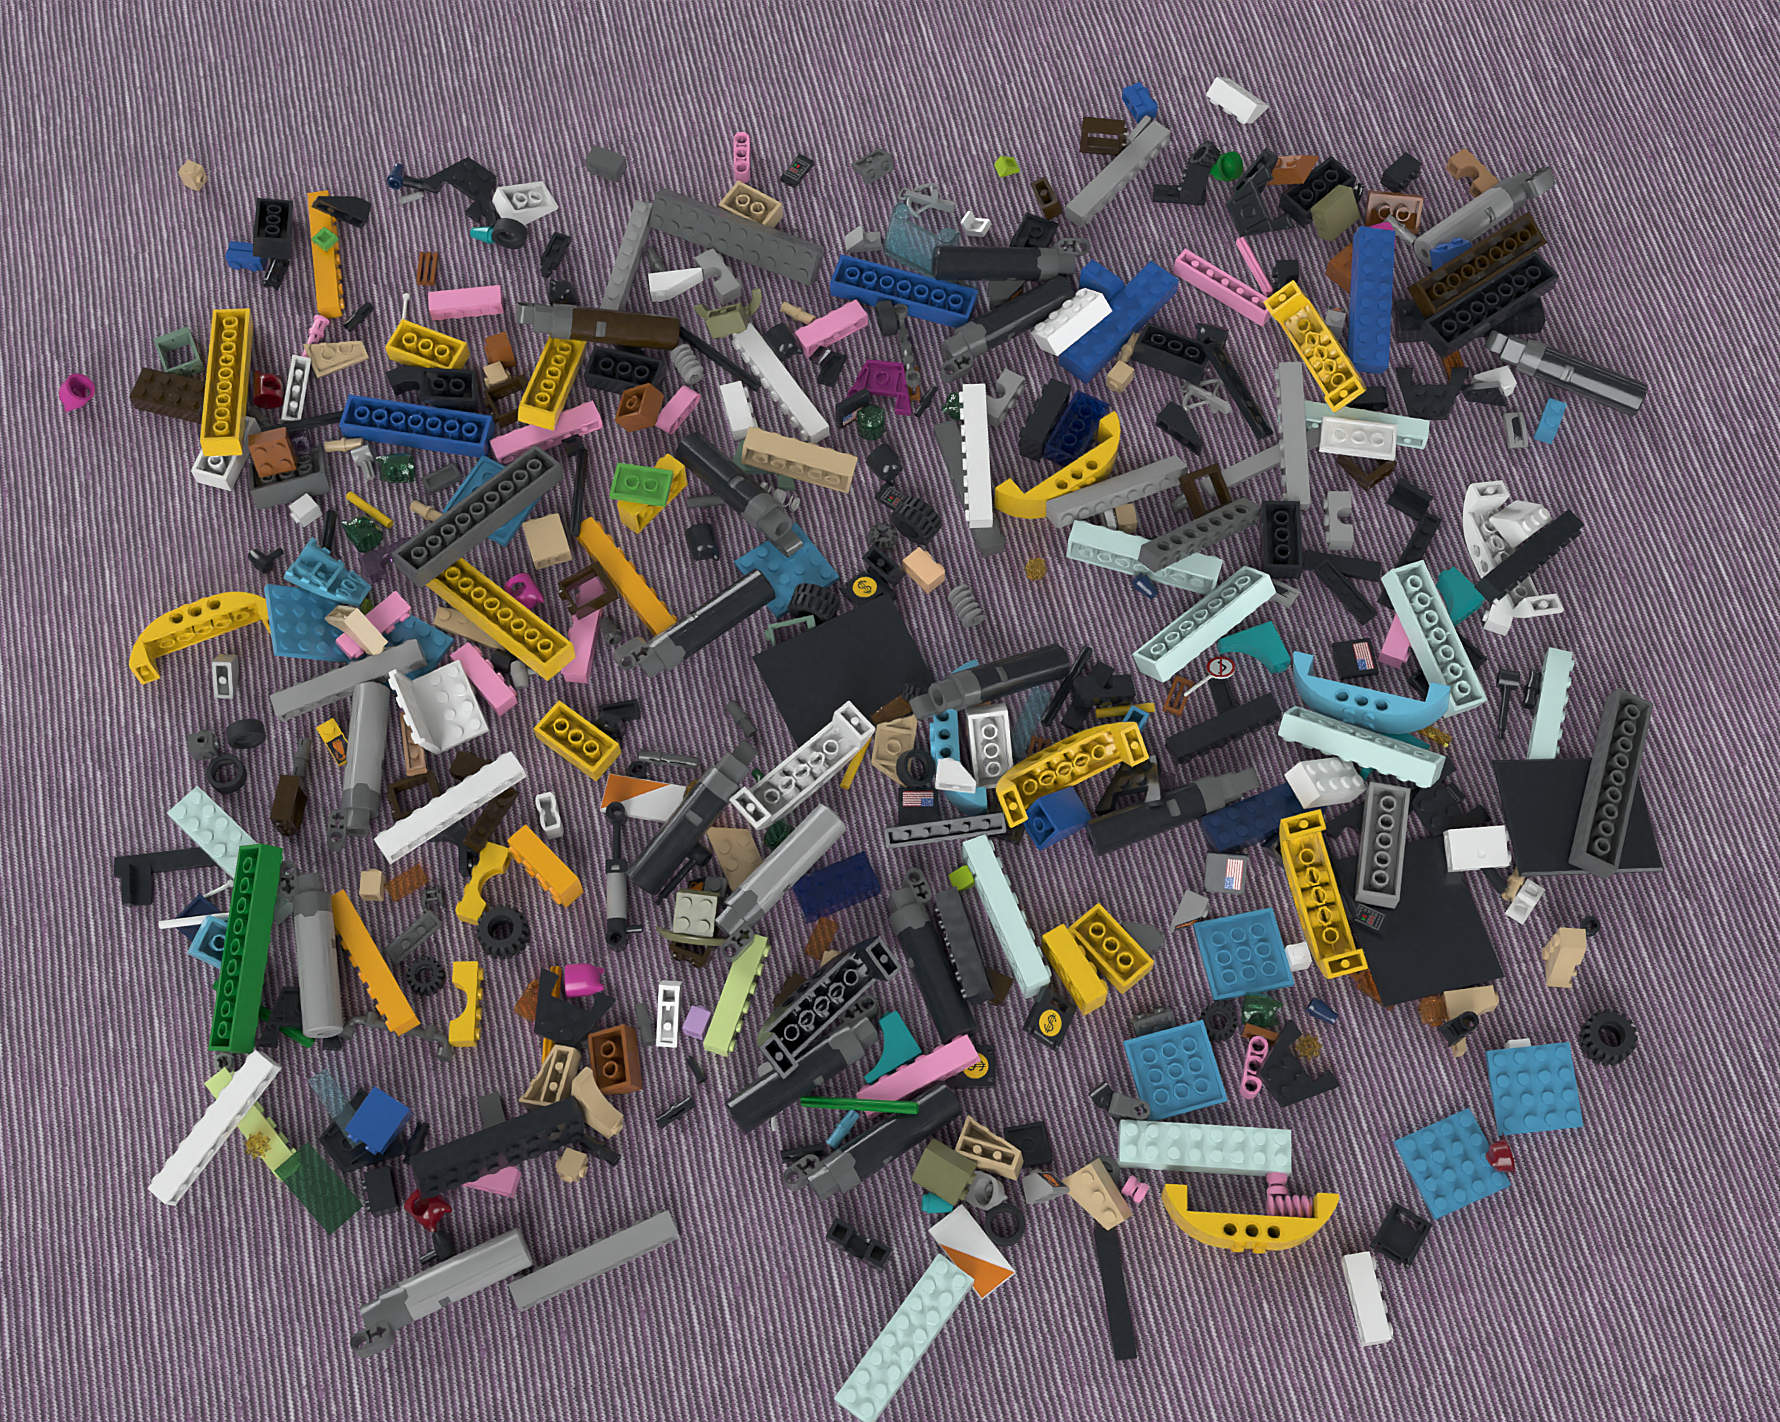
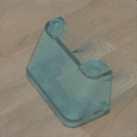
M898 202L892 211L884 241V253L927 277L934 278L931 268L933 249L936 245L959 246L960 233L950 228H944L936 235L909 221L910 208Z

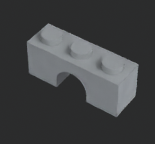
M712 248L695 257L696 268L702 267L704 280L711 277L720 278L713 282L714 294L723 306L742 296L740 280L734 278L731 268L724 264L720 253L717 254Z
M1005 368L996 382V392L1002 394L1003 397L999 399L988 395L986 397L988 424L997 428L1000 423H1004L1008 415L1007 412L1009 409L1014 408L1017 401L1016 398L1018 395L1021 396L1025 390L1024 377Z
M1328 491L1326 498L1322 500V509L1326 511V515L1323 517V525L1327 527L1324 541L1328 543V550H1351L1354 542L1353 524H1343L1338 520L1339 517H1349L1352 508L1351 491Z

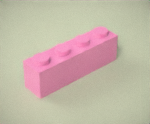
M500 285L428 292L429 312L432 320L459 319L462 317H478L480 315L504 313L503 294Z
M854 300L844 304L843 307L829 312L828 315L814 320L811 324L799 328L795 332V336L807 358L820 345L826 348L867 326L868 314L859 302Z
M394 591L366 614L365 617L381 635L384 633L388 635L396 628L394 625L397 622H404L409 618L411 607L397 591ZM343 633L336 639V644L350 660L354 658L359 659L366 653L346 633Z
M1396 613L1378 661L1400 669L1402 662L1407 663L1410 655L1407 650L1408 647L1412 648Z
M468 642L450 655L452 662L461 661L469 682L475 686L476 691L500 717L518 703L515 697L517 693L511 685L508 687L504 683L505 679L499 672L497 674L494 672L492 663L488 659L484 660L481 657L483 654L477 646L473 647Z
M509 1166L496 1174L483 1176L475 1182H468L462 1184V1186L514 1198L521 1172L519 1169H516L517 1166Z

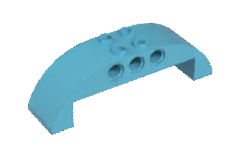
M1294 651L1293 677L1295 686L1302 700L1318 714L1369 731L1385 734H1404L1424 729L1436 722L1448 710L1451 686L1431 682L1426 701H1418L1314 677V655Z
M977 660L967 662L952 673L976 667L978 662ZM953 709L933 716V723H930L931 757L935 761L936 774L938 759L952 758L960 762L957 711ZM976 787L975 793L942 790L948 800L961 812L967 815L987 813L986 787Z

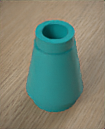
M492 226L471 228V238L488 244L495 243L492 238L494 229Z
M930 1192L923 1194L921 1211H925L926 1214L952 1212L953 1205Z

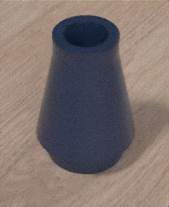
M395 164L387 177V183L391 189L398 190L403 186V165Z
M1142 572L1131 582L1135 590L1151 600L1159 594V591L1155 588L1149 577Z
M1313 997L1306 1008L1309 1016L1328 1022L1331 1025L1338 1017V1014L1321 998Z

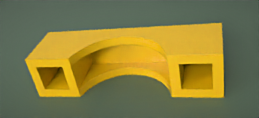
M487 842L486 847L480 852L479 863L473 867L471 881L465 885L463 899L457 903L455 910L460 921L472 925H479L477 922L478 918H483L482 913L484 911L489 912L487 903L481 897L483 885L492 876L505 874L512 860V854L508 848L491 842Z
M478 961L453 962L452 982L456 988L461 989L467 994V1006L458 1018L450 1021L449 1043L452 1047H477V1040L481 1039V1028L478 1027V1021L482 1019V1008L479 1007L480 1000H483V988H480L481 980H484V968H481Z

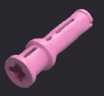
M321 315L314 316V323L312 328L308 330L309 338L306 344H318L324 338L325 328L330 323L326 317ZM304 348L301 357L309 358Z

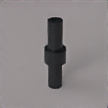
M932 385L927 394L923 395L919 401L920 405L914 412L917 418H920L925 409L931 405L932 398L938 390L936 386Z

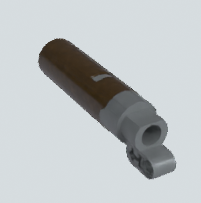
M530 302L516 303L515 322L532 325V332L550 334L551 338L669 351L675 349L679 341L680 321L676 316L553 303V307Z

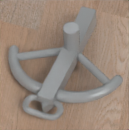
M936 183L922 184L912 191L908 188H902L898 194V199L907 200V209L916 218H919V213L928 208L953 213L956 205L954 201L938 199L939 191L933 189L937 187ZM930 188L931 196L920 194L918 192L923 189ZM903 191H907L906 194H903L904 198L900 197ZM911 202H915L925 206L917 211H914L911 206Z
M1221 378L1207 379L1201 381L1200 385L1189 381L1180 388L1181 392L1186 393L1182 401L1184 411L1189 413V409L1208 403L1211 413H1217L1219 410L1227 415L1231 411L1230 403L1216 396L1220 384H1224ZM1217 383L1213 394L1202 388L1205 385ZM1191 395H1194L1199 399L1203 400L1201 402L1187 406L1188 399L1191 397Z

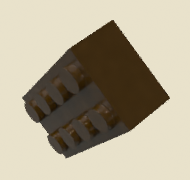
M143 367L129 399L135 409L202 424L206 381Z

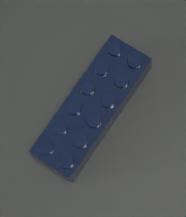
M1286 782L1201 817L1199 827L1212 851L1235 853L1269 839L1274 833H1279L1281 819L1321 809L1322 816H1324L1327 805L1304 809L1289 782Z

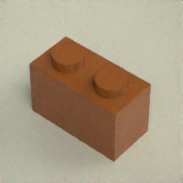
M506 331L485 338L486 345L483 347L489 365L500 361L504 369L517 366Z

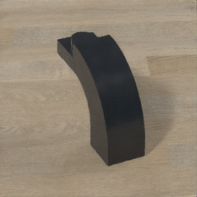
M404 366L385 372L395 396L411 390L420 391L419 367Z
M457 821L429 839L430 843L450 842L457 846L459 872L462 877H470V870H473V858H478V852L462 843L469 831Z

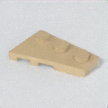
M362 341L303 344L308 357L311 358V364L318 379L369 359Z

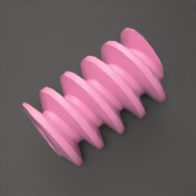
M1268 1195L1266 1201L1267 1216L1312 1218V1198L1310 1197L1308 1201L1307 1196L1302 1195L1299 1200L1298 1196L1294 1195L1291 1200L1289 1195H1285L1282 1200L1280 1195H1276L1275 1199H1273L1272 1195Z

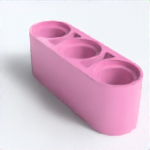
M738 132L734 136V176L736 182L739 180L742 183H747L750 180V138L747 133Z
M685 385L682 386L658 414L655 426L670 435L673 434L697 406L701 395Z
M1261 1036L1253 1037L1246 1050L1240 1083V1094L1246 1099L1255 1098L1262 1085V1081L1256 1075L1257 1071H1252L1249 1068V1064H1255L1259 1068L1267 1055L1268 1042ZM1252 1045H1260L1262 1047V1051H1255ZM1252 1084L1255 1087V1091H1248L1245 1085Z

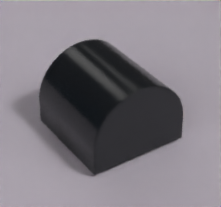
M497 648L490 662L494 669L508 674L511 670L510 664L516 661L517 657Z

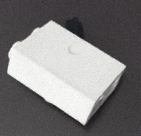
M1504 825L1451 829L1443 832L1448 872L1481 870L1497 893H1502L1508 888L1507 884L1495 870V868H1505L1511 862V853L1507 850L1509 835Z

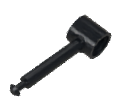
M1499 669L1497 674L1496 688L1503 690L1498 722V740L1504 739L1503 732L1506 731L1510 692L1512 690L1517 691L1519 686L1520 672Z
M699 841L687 856L689 858L688 862L662 890L661 896L656 901L654 900V903L657 906L660 905L659 903L670 895L695 865L700 868L706 866L711 860L713 852Z

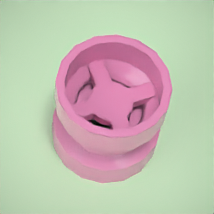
M1280 1172L1267 1173V1196L1272 1195L1275 1198L1276 1195H1280L1281 1198H1284L1285 1195H1288V1189L1285 1184L1287 1182V1174Z
M1131 1175L1121 1193L1125 1196H1131L1134 1202L1140 1204L1150 1186L1139 1182L1137 1177Z

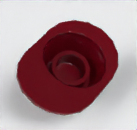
M1502 1132L1503 1139L1491 1144L1485 1157L1495 1171L1515 1174L1514 1158Z

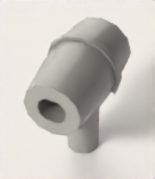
M521 660L510 664V675L512 676L515 689L528 688V675L538 673L530 667H526V664Z

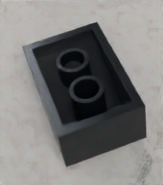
M420 367V401L444 409L475 413L476 370Z

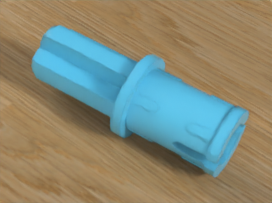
M849 1110L839 1124L836 1123L835 1130L825 1142L837 1150L845 1136L850 1134L849 1131L859 1118V1114L854 1110Z

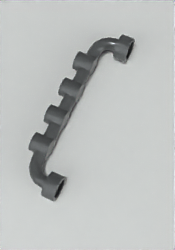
M897 304L894 306L896 319H898V338L901 343V355L904 356L903 365L906 370V384L911 388H916L920 384L921 378L919 372L914 369V357L911 355L912 346L909 342V330L906 329L905 324L908 308L905 304Z
M367 1012L366 1016L356 1015L349 1018L343 1025V1031L337 1034V1036L351 1040L355 1032L352 1027L355 1024H364L369 1028H382L388 1032L390 1030L385 1021L379 1019L377 1013ZM427 1025L424 1030L416 1026L404 1033V1035L409 1037L417 1036L427 1041L441 1042L443 1047L437 1049L435 1057L444 1062H451L454 1052L450 1050L449 1038L444 1034L438 1033L437 1027Z

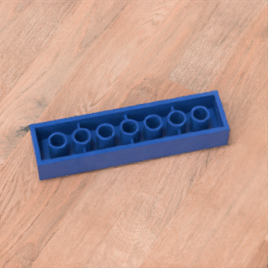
M1360 226L1353 235L1347 356L1358 372L1382 375L1389 367L1395 231Z
M843 254L840 255L830 281V295L851 301L857 300L859 303L874 307L878 302L890 300L893 308L897 304H905L908 308V316L954 328H959L972 320L978 303L977 289L935 280L931 277Z
M1150 261L1108 303L1112 312L1059 355V365L1087 385L1121 350L1133 332L1138 333L1177 293L1179 279L1153 261Z
M350 394L339 424L342 434L346 438L362 437L366 441L481 458L482 455L488 456L491 446L490 440L493 439L496 428L493 417L489 415Z

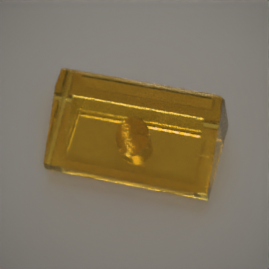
M1432 724L1417 731L1444 747H1448L1454 737Z

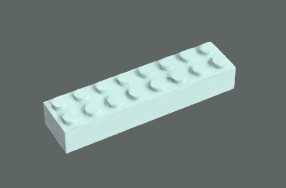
M1077 520L1074 521L1068 539L1066 557L1134 576H1138L1142 572L1152 581L1203 595H1208L1216 588L1223 562L1222 559L1216 556H1207L1196 552L1154 573L1138 561L1141 545L1151 540L1144 539L1142 536H1133L1123 531H1114L1105 526H1096L1086 521Z
M1424 560L1390 570L1381 580L1429 686L1431 682L1451 686L1449 707L1443 715L1444 719L1477 708L1486 702L1485 693Z
M1243 566L1132 654L1140 672L1163 683L1169 680L1172 675L1184 668L1192 659L1198 657L1202 651L1213 645L1216 640L1225 635L1231 628L1239 624L1246 616L1254 612L1256 608L1268 601L1276 593L1269 574L1248 566Z
M1297 706L1284 713L1278 735L1283 737L1285 741H1296L1309 749L1314 747L1323 754L1337 755L1343 761H1354L1361 767L1375 768L1381 774L1395 775L1401 781L1410 780L1416 782V785L1422 788L1431 787L1440 778L1446 756Z
M198 786L167 812L170 818L233 880L235 878L239 846L257 844ZM278 883L277 901L274 906L273 916L274 920L280 924L293 912V902H288L282 896Z
M984 834L963 842L962 858L965 865H968L974 878L975 888L1025 999L1038 995L1041 987L1049 986L1050 977L1052 976L1048 965L1044 966L1042 962V951L1039 946H1035L1033 941L1035 940L1034 933L1025 924L1027 922L1023 910H1019L1017 906L1019 904L1015 892L1011 893L1009 888L1011 886L1010 880L1007 875L1002 873V862L993 853L995 851L991 839L988 840Z
M1121 1119L1118 1131V1165L1122 1168L1265 1177L1267 1173L1280 1172L1287 1174L1288 1178L1291 1173V1130Z
M938 1254L834 1398L835 1402L861 1422H876L971 1289L974 1279L944 1256Z

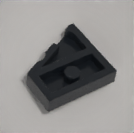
M1499 381L1466 384L1462 387L1461 391L1466 401L1507 406V398Z
M601 712L599 716L594 718V721H590L592 725L610 738L623 740L625 729L620 716Z

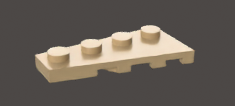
M443 607L437 608L433 623L434 627L456 636L465 637L466 640L480 643L486 648L495 650L499 648L506 651L505 647L458 610Z

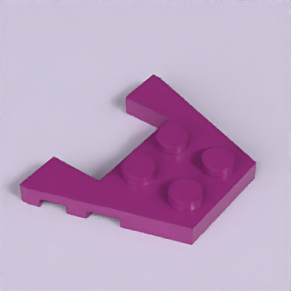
M867 359L856 377L854 385L848 390V395L845 399L866 388L870 395L896 397L895 415L911 416L912 412L903 363Z

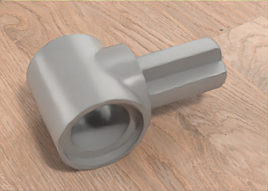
M368 443L351 450V455L355 464L362 468L365 480H373L376 477L372 466L375 454Z

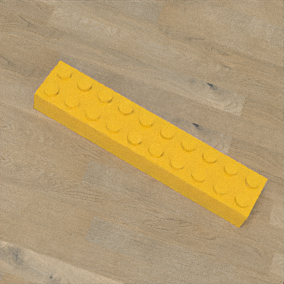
M250 308L213 309L200 435L204 457L243 455L254 325Z
M463 558L458 559L426 584L428 588L546 681H549L576 658L573 643Z

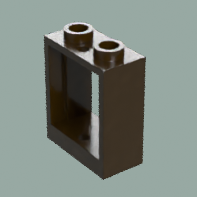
M1083 116L1079 153L1118 156L1122 149L1126 147L1128 128H1125V120ZM1088 133L1118 135L1119 137L1118 139L1088 137Z
M524 374L484 390V404L487 409H491L490 415L493 417L494 423L498 422L500 428L518 421L519 407L500 415L494 401L520 390L525 393L529 383Z
M1338 454L1336 460L1365 492L1394 473L1397 465L1395 460L1374 458L1381 466L1366 476L1349 459L1351 455Z
M1218 463L1178 478L1194 520L1233 502ZM1209 475L1220 505L1206 510L1194 480Z
M598 561L558 582L559 591L557 593L562 601L566 600L568 611L572 616L575 615L578 620L619 599L617 589ZM596 577L606 593L578 608L568 592Z
M433 770L387 785L389 792L386 793L389 804H393L394 809L391 810L394 821L406 819L416 810L413 809L402 813L396 793L429 783L433 798L442 795Z
M280 774L269 819L283 836L299 835L309 795V790L300 776Z
M715 924L714 937H722L723 932ZM671 941L668 950L671 958L676 961L682 962L685 960L690 962V965L695 968L701 969L703 967L708 969L717 946L708 945L703 956L679 948V942Z

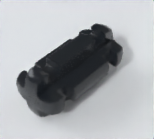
M1360 182L1356 183L1353 189L1356 204L1361 200L1363 188H1365V185Z

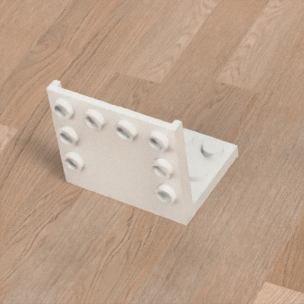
M460 660L454 661L413 681L396 669L388 672L390 675V679H388L389 684L393 690H396L398 695L396 701L399 707H403L405 715H403L404 720L412 728L411 737L414 743H418L420 747H424L426 750L438 755L490 731Z

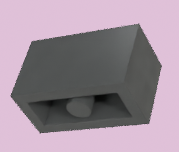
M596 145L593 146L585 159L586 169L589 173L617 183L627 169L625 156Z

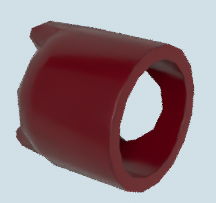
M256 370L253 381V403L263 409L280 407L284 401L281 375L276 376L272 373H261L259 370Z
M416 1189L405 1202L404 1209L418 1223L434 1233L437 1231L436 1224L444 1217L445 1213L453 1211L452 1206L440 1193L433 1198L423 1200L420 1198L415 1202V1200L421 1197L418 1189Z

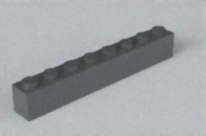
M954 419L934 425L933 435L965 513V510H968V504L964 502V493H968L967 487H964L963 476H967V471L963 470V459H966V453H962V442L965 441L961 437L960 425L957 426ZM994 516L992 527L971 528L982 558L1004 552L1006 538L1003 533H1000L998 518H994Z

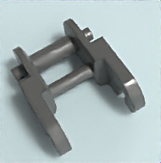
M436 885L435 889L429 890L424 887V891H422V894H424L422 896L424 913L427 912L428 901L437 899L440 901L441 910H444L443 895L440 893L442 890L438 885ZM437 893L436 897L428 898V894Z

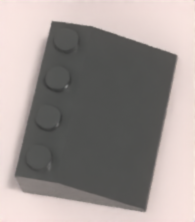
M322 446L296 451L297 470L260 478L254 462L248 463L250 492L257 510L268 509L278 504H287L290 501L298 500L306 493L309 496L330 492V481Z

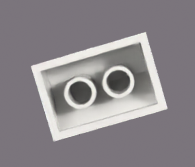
M1216 77L1206 94L1210 98L1209 101L1217 106L1220 104L1224 107L1223 111L1230 115L1233 113L1237 116L1236 120L1242 124L1253 123L1269 107L1265 102L1230 78Z
M1516 500L1493 515L1489 520L1513 549L1552 521L1553 518L1550 516L1549 511L1541 504Z

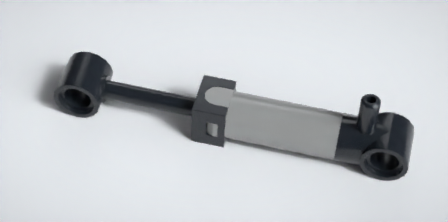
M612 802L606 807L605 811L610 824L613 825V859H605V873L607 875V933L605 939L612 951L622 952L628 946L627 934L643 933L644 928L643 925H627L628 877L626 870L628 869V863L626 859H621V826L627 822L628 814L622 803ZM614 812H621L620 816L612 817ZM614 937H622L619 943H612Z

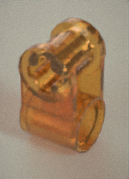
M533 980L528 984L513 1010L514 1013L531 1022L536 1017L538 992L535 994L534 990H539L540 980Z

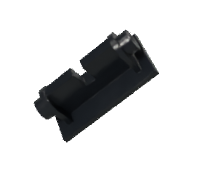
M271 258L268 268L270 272H266L265 277L262 279V285L266 288L272 286L278 291L290 261L288 259Z

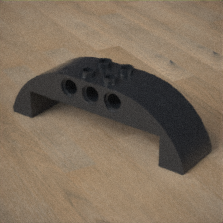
M880 936L866 939L851 946L818 969L776 1008L759 1031L757 1047L780 1078L785 1079L799 1066L794 1057L876 980L890 981L903 967Z

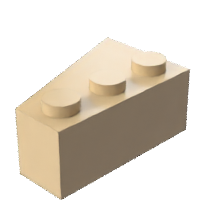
M1560 927L1553 934L1547 945L1543 947L1542 959L1545 960L1546 986L1572 987L1571 976H1576L1577 970H1574L1576 965L1581 964L1586 951L1585 929Z
M554 1045L541 1065L542 1069L536 1078L532 1079L524 1096L520 1097L518 1102L526 1109L536 1110L570 1097L572 1082L576 1077L582 1055L575 1048Z
M969 1115L967 1116L955 1151L978 1164L976 1169L1017 1180L1024 1162L1021 1151L990 1132L985 1126L974 1121Z
M1100 1158L1061 1180L1069 1187L1070 1192L1068 1194L1107 1230L1125 1221L1133 1214Z

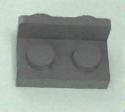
M881 148L851 164L853 171L862 176L865 185L894 170L890 154Z
M1165 1006L1155 1007L1153 1012L1147 1014L1145 1012L1136 1013L1133 1015L1134 1018L1129 1019L1136 1038L1177 1027L1173 1011L1168 1007L1165 1008Z

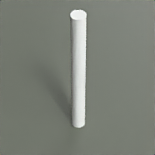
M229 912L212 914V916L222 921H228ZM209 915L159 921V928L165 929L202 924L204 918Z

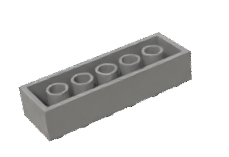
M1370 782L1366 789L1354 900L1357 902L1394 909L1399 902L1410 788Z

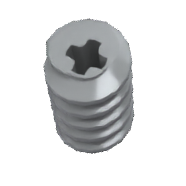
M681 344L673 349L670 357L684 382L691 385L702 380L703 367L693 354L689 344Z
M962 584L949 593L948 601L955 609V613L958 615L959 620L962 621V625L968 628L980 624L984 620L985 615H980L982 609L977 608L979 604L974 602V596H970L972 592L967 590L968 585Z

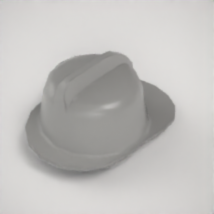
M974 1171L977 1176L973 1183L967 1186L969 1192L965 1200L968 1203L983 1210H989L1007 1199L1008 1196L1004 1195V1186L999 1180L984 1172Z

